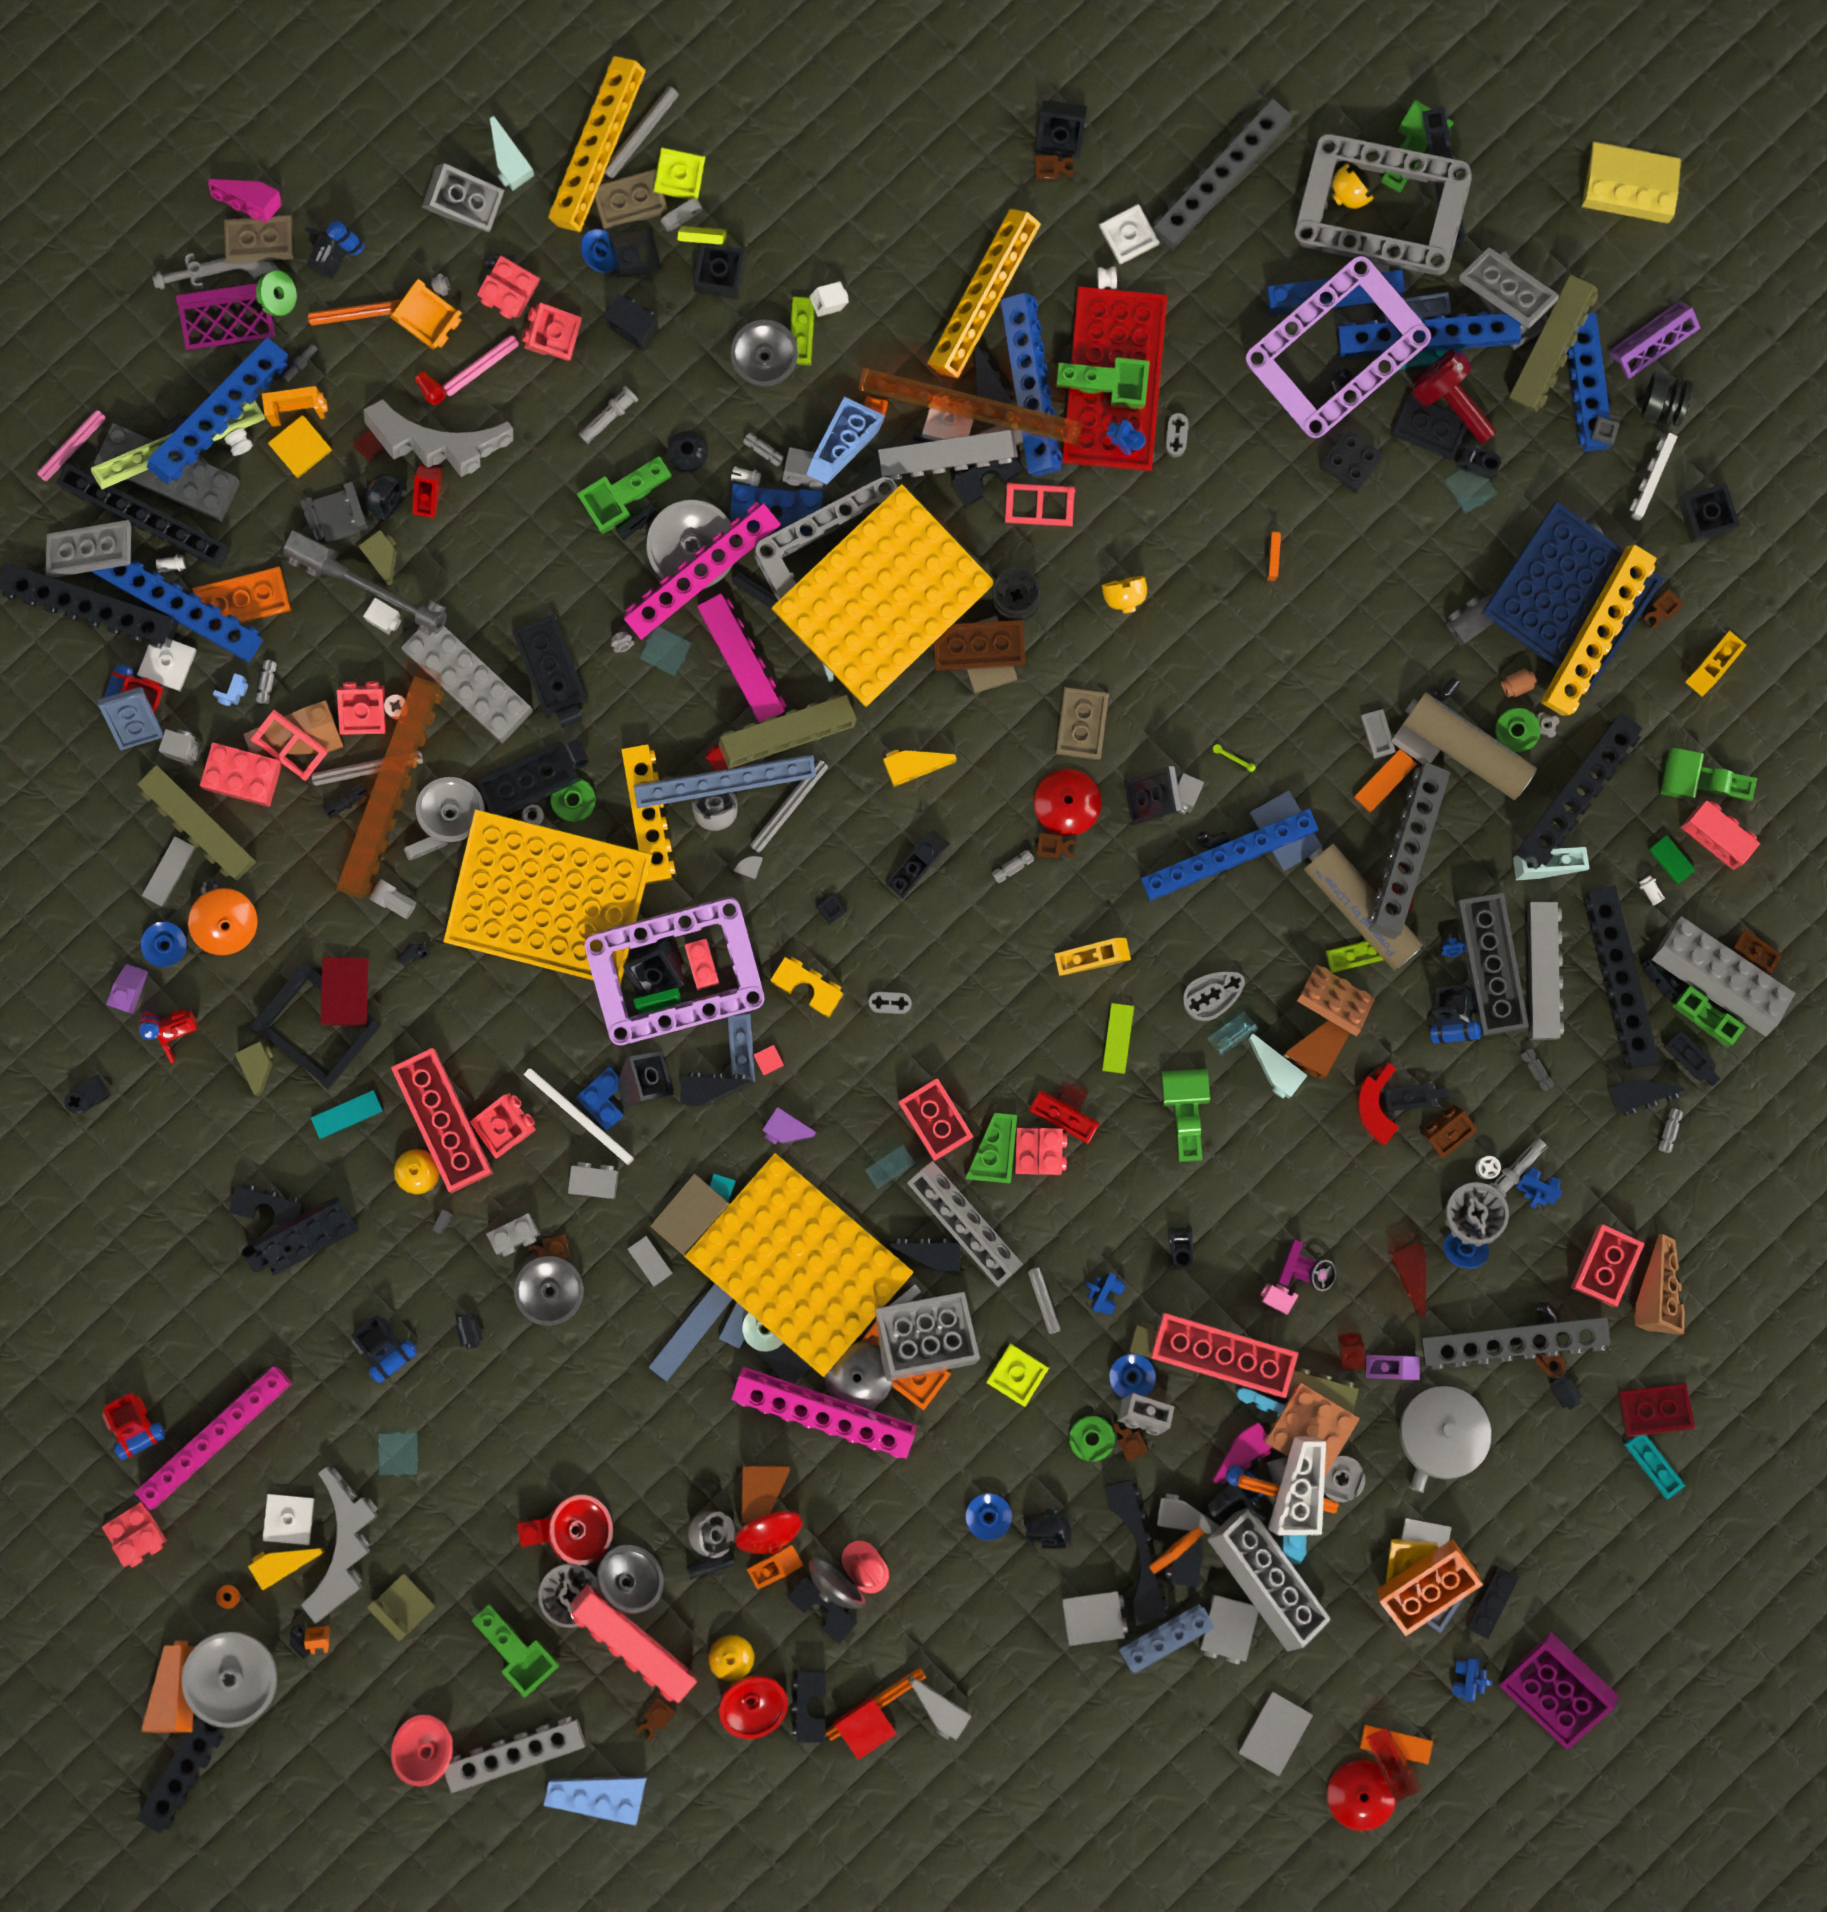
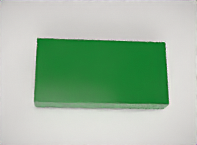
M1667 835L1648 850L1676 885L1695 871V868Z
M678 988L634 999L638 1014L682 1003Z

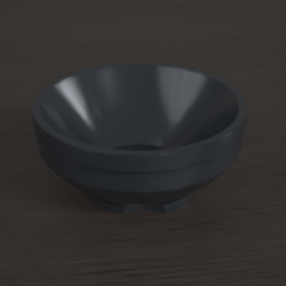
M683 431L671 439L668 446V457L676 469L683 472H693L705 464L708 458V446L704 438L696 432ZM686 442L694 446V451L688 455L681 452V446Z

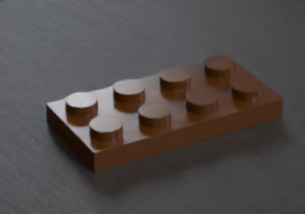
M1023 620L952 624L934 642L935 671L1026 666Z

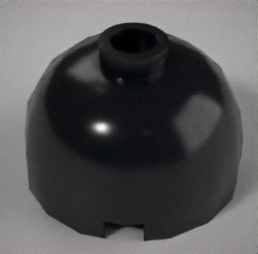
M380 474L373 480H369L364 488L367 508L382 520H386L385 517H393L404 501L401 495L402 491H407V483L392 474Z
M1046 1509L1045 1512L1038 1513L1031 1518L1026 1529L1025 1540L1035 1546V1542L1042 1543L1041 1548L1065 1549L1067 1544L1071 1546L1072 1528L1069 1521L1063 1515L1058 1514L1057 1510Z

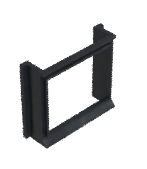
M302 963L251 1027L267 1037L318 1079L322 1086L329 1090L378 1031L381 1024L367 1013V1026H365L367 1029L329 1075H326L269 1028L307 980L322 991V976L312 967Z

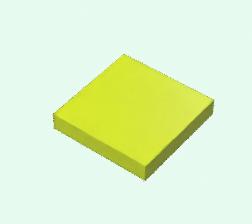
M661 148L653 192L688 200L693 198L698 200L705 157Z
M682 226L678 231L679 241L722 244L726 238L725 229Z
M1010 1343L986 1383L1025 1407L1049 1367Z

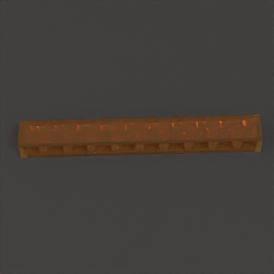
M863 368L858 390L868 394L1077 446L1082 424L1078 421L868 368Z
M414 676L336 890L360 899H364L365 895H370L373 883H370L372 875H377L381 862L378 861L381 853L385 854L389 841L386 840L388 832H393L397 820L393 819L396 810L400 811L405 798L401 796L404 789H409L412 777L409 776L412 767L416 769L420 756L417 755L419 747L425 746L428 734H425L428 725L432 726L436 713L433 712L435 704H440L444 692L440 691L441 685Z

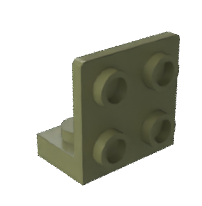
M403 1574L367 1608L398 1641H401L435 1608V1605Z

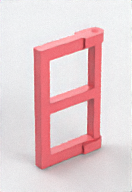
M1007 482L1005 523L1072 527L1074 486ZM1014 490L1038 491L1036 518L1012 517ZM1043 492L1067 493L1066 520L1042 518Z
M275 710L271 712L250 739V741L256 743L304 781L309 779L311 773L329 752ZM274 720L294 734L280 753L260 739ZM299 738L318 752L305 771L285 757Z

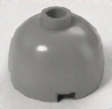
M729 792L695 798V801H692V811L696 822L704 829L719 831L729 827L735 821L738 811L735 794Z
M720 1511L700 1513L692 1520L688 1530V1539L693 1549L697 1553L711 1558L722 1557L730 1549L728 1548L730 1540L733 1541L735 1537L732 1519Z

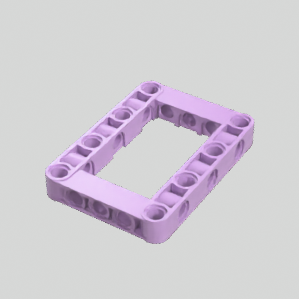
M1360 256L1350 261L1253 346L1246 354V363L1303 431L1310 437L1319 438L1430 342L1431 333L1368 258ZM1357 262H1363L1366 265V272L1360 275L1355 272L1354 266ZM1359 285L1385 313L1386 318L1397 327L1402 336L1371 362L1359 375L1332 396L1328 402L1316 410L1273 359ZM1322 292H1329L1331 294L1332 301L1330 304L1324 305L1320 302L1319 297ZM1288 322H1294L1297 325L1298 330L1296 334L1289 335L1286 333L1285 326ZM1417 330L1425 334V339L1422 343H1416L1413 340V333ZM1254 352H1260L1263 355V362L1260 365H1254L1251 362V355ZM1382 360H1386L1390 364V370L1387 373H1381L1378 369V365ZM1348 390H1352L1356 394V399L1353 403H1347L1344 400V393ZM1313 420H1318L1322 425L1318 433H1312L1309 429V425Z
M724 897L594 932L586 938L585 951L611 1041L616 1045L637 1042L755 1010L764 1003V992L739 902L733 897ZM733 904L736 908L735 912L731 915H726L722 910L724 905ZM681 916H689L692 920L691 924L687 927L681 926L678 923ZM712 924L722 925L738 988L628 1017L611 955L614 951L657 942L658 939L668 936L677 937L699 931L701 928ZM637 928H644L647 931V936L643 939L637 938L634 935V931ZM592 940H600L603 947L598 951L591 949L590 942ZM751 991L759 994V999L755 1002H750L746 998L747 994ZM707 1003L715 1006V1011L711 1014H706L702 1010L703 1006ZM660 1016H669L671 1023L667 1026L660 1025L658 1022ZM623 1027L626 1029L627 1035L623 1038H618L614 1034L615 1029Z

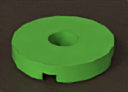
M269 271L258 280L256 287L257 300L264 307L262 309L271 316H283L291 312L295 306L297 295L295 285L286 273L282 271ZM275 288L278 290L279 293L278 299H276L274 296Z
M1512 708L1499 717L1495 734L1500 743L1515 753H1522L1530 750L1537 744L1541 734V726L1538 718L1531 711L1524 708ZM1521 724L1525 729L1523 735L1514 736L1512 734L1513 726Z
M581 779V781L552 794L551 804L553 811L559 818L566 822L577 823L585 820L592 814L596 805V796L590 784ZM571 794H577L580 797L579 803L575 806L567 803V798Z
M1086 1416L1079 1419L1072 1426L1069 1433V1444L1072 1451L1085 1461L1097 1462L1106 1458L1111 1453L1115 1443V1434L1112 1426L1098 1416ZM1095 1432L1098 1435L1099 1439L1096 1445L1092 1446L1086 1443L1085 1437L1088 1433Z

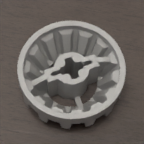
M1474 1182L1459 1187L1449 1198L1445 1208L1446 1226L1450 1227L1451 1234L1454 1237L1457 1236L1466 1245L1470 1243L1475 1244V1246H1481L1482 1244L1492 1243L1504 1231L1509 1219L1506 1200L1497 1189L1485 1183ZM1466 1204L1467 1211L1464 1214V1218L1459 1219V1211ZM1475 1212L1476 1215L1479 1214V1219L1477 1218V1216H1472V1213ZM1487 1216H1490L1489 1225H1488V1227L1485 1229V1227H1486L1485 1220H1486ZM1465 1222L1474 1229V1233L1464 1229L1460 1223Z
M573 1564L560 1565L544 1577L539 1588V1605L543 1614L552 1623L566 1628L579 1626L573 1621L571 1616L572 1612L569 1605L572 1601H570V1598L565 1597L569 1588L572 1593L576 1592L577 1595L581 1592V1589L574 1584L573 1578L580 1580L585 1586L587 1584L590 1585L601 1595L597 1576L585 1566ZM563 1581L564 1588L561 1590L560 1595L556 1596V1589ZM556 1599H560L564 1605L568 1606V1610L563 1609Z

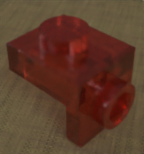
M1347 1333L1339 1335L1342 1371L1365 1369V1350L1361 1334Z

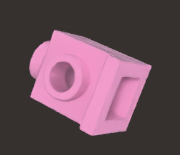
M1268 1283L1260 1294L1263 1296L1261 1302L1283 1315H1288L1298 1295L1292 1293L1290 1296L1288 1295L1289 1290L1279 1284L1274 1287Z

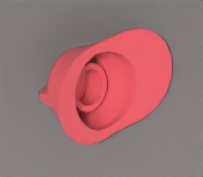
M854 1541L844 1549L842 1554L843 1567L861 1591L876 1593L887 1585L889 1580L887 1565L870 1543Z

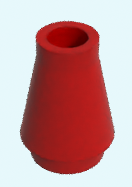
M421 372L416 376L415 382L428 403L437 405L443 401L446 393L442 385L429 377L425 372Z

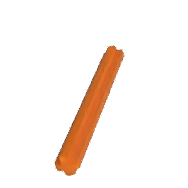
M402 299L309 312L308 321L310 325H319L389 315L393 313Z
M1240 1475L1237 1485L1241 1488L1276 1498L1281 1486L1246 1475ZM1323 1497V1511L1336 1513L1339 1506L1338 1502Z
M917 1668L875 1696L874 1700L880 1709L912 1688L908 1681L910 1675L920 1682L926 1678L923 1670ZM834 1724L825 1730L827 1737L831 1741L841 1735Z

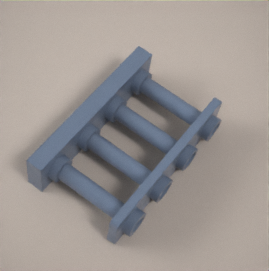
M1198 1603L1119 1648V1651L1129 1669L1133 1673H1137L1214 1628V1625L1205 1609Z

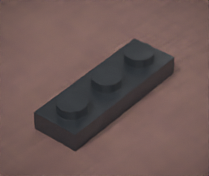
M1497 1566L1466 1628L1489 1639L1519 1577Z

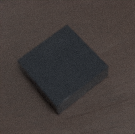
M834 893L816 906L829 925L847 912L845 906Z

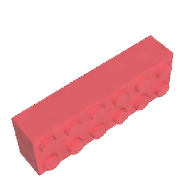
M431 1048L391 1067L448 1191L453 1193L493 1174L437 1051Z
M1163 1313L1150 1358L1286 1398L1298 1353Z
M587 1584L570 1603L571 1616L575 1623L582 1628L587 1626L591 1632L590 1635L600 1643L602 1640L605 1641L608 1646L607 1649L616 1657L621 1655L626 1661L625 1664L634 1672L639 1670L644 1676L643 1679L652 1687L656 1684L661 1690L660 1693L670 1702L674 1699L679 1703L697 1682L690 1669L622 1612L614 1609L590 1585Z

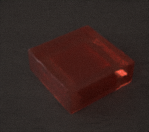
M369 430L353 444V447L368 462L384 449L383 445Z
M1067 1083L1059 1100L1079 1111L1088 1093Z

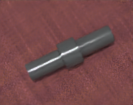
M311 343L300 356L297 355L292 361L293 364L282 375V378L289 383L299 370L302 371L308 365L306 362L318 349Z

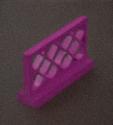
M257 284L176 295L186 350L262 340L267 337L275 338L272 316L266 313V320L263 317L265 314L264 310L258 314L250 308L254 300L257 299ZM250 300L247 305L242 302ZM234 302H239L245 306L238 318L228 311ZM217 305L223 310L216 321L205 314L210 306ZM200 307H205L203 311L198 309ZM196 309L201 313L194 324L186 319L185 310ZM248 309L258 316L251 327L241 321V318ZM225 313L236 319L229 330L219 324ZM203 316L213 322L207 333L196 327ZM260 319L268 323L269 333L259 334L253 330ZM238 322L249 329L244 337L238 338L231 333ZM187 323L191 325V328L189 330L187 327ZM216 325L227 332L222 340L215 341L209 336ZM195 328L204 337L199 344L190 345L189 335ZM251 332H253V333L256 334V335H253V336H249V334H250ZM208 338V339H210L212 342H205V341H206V339Z

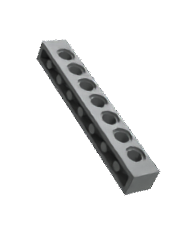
M1274 99L1268 104L1265 102L1257 111L1258 115L1254 120L1250 118L1243 125L1241 134L1239 136L1235 134L1227 143L1229 147L1224 152L1220 150L1213 158L1214 163L1209 168L1205 166L1198 174L1199 179L1195 183L1190 182L1183 190L1184 195L1180 199L1175 198L1168 207L1169 211L1165 216L1161 214L1154 221L1153 231L1156 237L1172 251L1291 123L1293 116ZM1267 122L1271 128L1264 129L1260 126V123ZM1253 138L1256 144L1249 145L1245 139ZM1238 154L1241 160L1234 161L1230 155ZM1224 170L1227 175L1219 177L1215 171ZM1205 185L1209 186L1212 189V191L1210 193H1204L1201 190V187ZM1192 201L1197 207L1190 209L1186 206V203ZM1175 217L1180 218L1182 224L1175 225L1171 222V219Z
M1427 762L1420 768L1415 769L1412 776L1414 785L1413 788L1409 789L1406 796L1408 804L1400 815L1402 824L1400 828H1397L1393 838L1396 843L1394 848H1391L1387 860L1390 861L1389 866L1385 868L1381 876V881L1384 882L1382 888L1378 889L1375 896V901H1377L1376 908H1373L1369 915L1368 921L1371 922L1370 931L1393 940L1401 934L1450 771ZM1423 786L1427 787L1430 793L1425 792ZM1417 806H1420L1424 813L1419 812ZM1410 826L1415 827L1417 829V833H1414L1411 830ZM1404 846L1409 847L1410 850H1411V853H1408V852L1405 850ZM1398 866L1405 870V874L1399 871ZM1392 886L1398 889L1399 894H1396L1392 890ZM1385 906L1391 908L1393 914H1389Z
M1607 1317L1421 1337L1424 1365L1430 1366V1370L1442 1369L1444 1364L1453 1363V1367L1467 1366V1361L1476 1360V1364L1490 1363L1492 1358H1499V1362L1512 1361L1513 1356L1522 1355V1359L1536 1358V1353H1545V1357L1557 1356L1559 1351L1568 1350V1354L1582 1353V1348L1591 1347V1351L1605 1350V1346L1611 1345ZM1584 1329H1588L1591 1333V1338L1587 1342H1582L1579 1339V1333ZM1560 1332H1565L1568 1336L1567 1342L1563 1345H1559L1556 1342V1336ZM1538 1334L1543 1335L1545 1338V1343L1542 1347H1535L1533 1344V1338ZM1514 1337H1519L1522 1341V1346L1518 1350H1513L1510 1347V1341ZM1490 1340H1496L1499 1343V1348L1494 1353H1490L1487 1350V1343ZM1472 1342L1475 1344L1476 1351L1474 1354L1466 1355L1464 1353L1466 1343ZM1444 1345H1450L1453 1348V1354L1449 1358H1444L1441 1355V1348Z

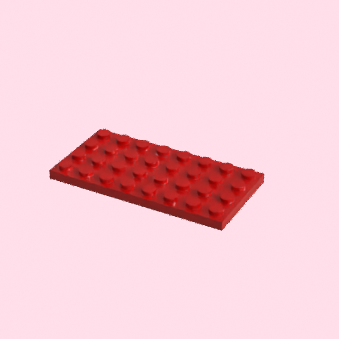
M1078 287L1071 364L1114 368L1116 358L1150 362L1145 407L1142 409L1111 406L1112 393L1110 392L1085 393L1080 391V389L1069 388L1062 463L1152 471L1167 295ZM1123 419L1129 421L1134 430L1143 433L1146 439L1145 445L1140 450H1131L1130 456L1124 454L1119 446L1111 442L1112 438L1106 434L1111 422L1121 425Z

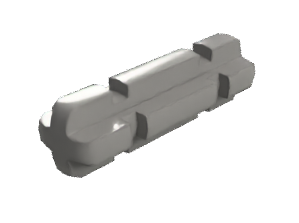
M748 433L744 438L745 445L750 448L753 447L755 452L767 460L770 459L774 465L779 466L784 460L783 454L778 451L775 452L774 448L761 439L758 440L754 434Z
M265 660L262 669L264 672L261 673L258 687L260 692L257 693L256 697L257 703H269V693H271L274 680L273 672H275L277 665L274 661Z
M1025 850L1020 854L1019 858L1016 856L1004 864L1001 870L1000 868L995 870L992 875L996 882L1001 883L1006 880V876L1010 877L1023 869L1025 864L1029 865L1032 863L1034 857L1030 851Z
M1672 1108L1669 1112L1668 1117L1670 1119L1666 1122L1662 1135L1663 1141H1660L1659 1150L1662 1152L1670 1153L1674 1145L1672 1141H1675L1680 1125L1678 1122L1683 1115L1681 1110Z

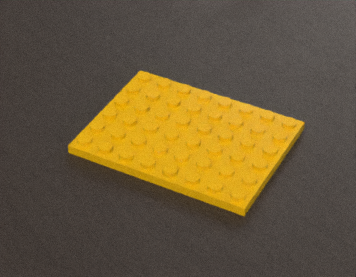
M901 484L771 609L846 688L867 707L994 585V580Z
M476 809L444 942L593 980L585 951L586 938L594 932L637 921L653 854ZM595 939L590 942V947L598 951L603 947V944L600 940ZM630 947L614 951L611 954L620 986L624 975V968L622 966L627 962Z
M776 1153L684 1256L822 1377L830 1371L876 1317L875 1310L885 1307L914 1273Z

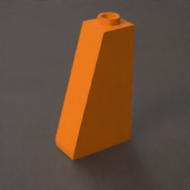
M174 1641V1645L164 1646L144 1718L142 1732H192L193 1711L184 1697L182 1674L186 1660L195 1646H188L187 1641Z

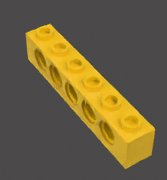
M649 745L621 749L638 849L650 854L659 853L663 855V860L660 864H653L651 862L646 885L672 881V874H676L674 861H669L668 852H672L670 838L665 839L664 830H668L666 816L661 817L660 811L664 804L637 808L633 787L636 784L660 780L658 772L654 773L652 765L656 763L655 751L650 750ZM640 765H645L648 771L645 775L640 776L635 773L636 768ZM647 809L655 811V817L651 820L643 818V813ZM651 831L659 833V839L655 842L647 840V835Z

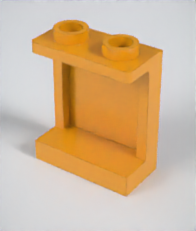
M418 279L393 311L390 318L434 350L437 346L441 348L449 338L446 336L450 328L455 330L462 320L459 318L462 312L455 310L426 288V284Z
M316 386L262 394L265 417L272 427L281 426L279 412L314 408L320 419H325V412H328L327 400L324 398L323 393L318 391Z

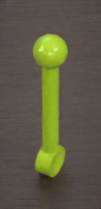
M1216 744L1213 747L1214 753L1223 754L1246 767L1249 772L1255 770L1256 767L1253 763L1248 764L1222 749L1221 745Z

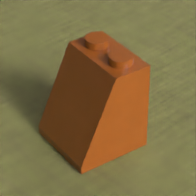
M1328 1020L1282 1056L1296 1067L1322 1080L1329 1073L1350 1032Z
M790 1465L743 1466L742 1523L749 1524L771 1513L790 1472Z

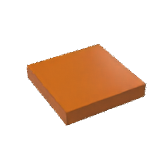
M1200 1526L1196 1527L1171 1545L1149 1568L1155 1574L1177 1559L1205 1532Z

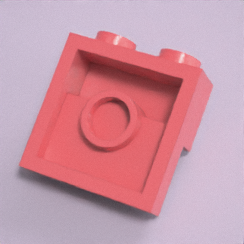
M500 256L491 274L487 275L477 295L482 298L480 302L490 308L495 305L500 308L499 313L506 318H520L541 278L504 256Z
M543 303L537 304L535 308L532 307L528 315V320L531 321L530 328H526L522 336V341L525 342L524 348L543 355L549 354L566 361L571 360L582 317Z
M369 681L365 683V686H356V682H344L343 686H339L337 689L340 735L386 733L385 685L379 686V682Z
M510 1093L501 1096L470 1121V1124L495 1159L501 1157L536 1130L533 1127L535 1124L534 1119L529 1114L523 1113L520 1108L522 1105L521 1101L515 1095L511 1096Z
M1016 1128L1015 1174L1062 1175V1170H1066L1067 1157H1062V1147L1067 1148V1134H1063V1129Z
M140 1502L102 1526L123 1567L128 1565L131 1568L144 1561L142 1556L147 1553L151 1555L163 1549L161 1544L167 1541L143 1502Z

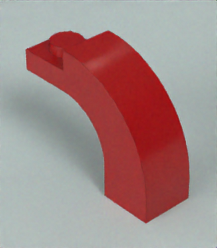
M1390 1063L1386 1064L1385 1067L1380 1065L1373 1075L1376 1077L1375 1080L1370 1076L1365 1077L1357 1096V1112L1360 1122L1370 1137L1382 1146L1388 1143L1399 1128L1398 1125L1383 1114L1379 1105L1380 1091L1396 1070V1067Z

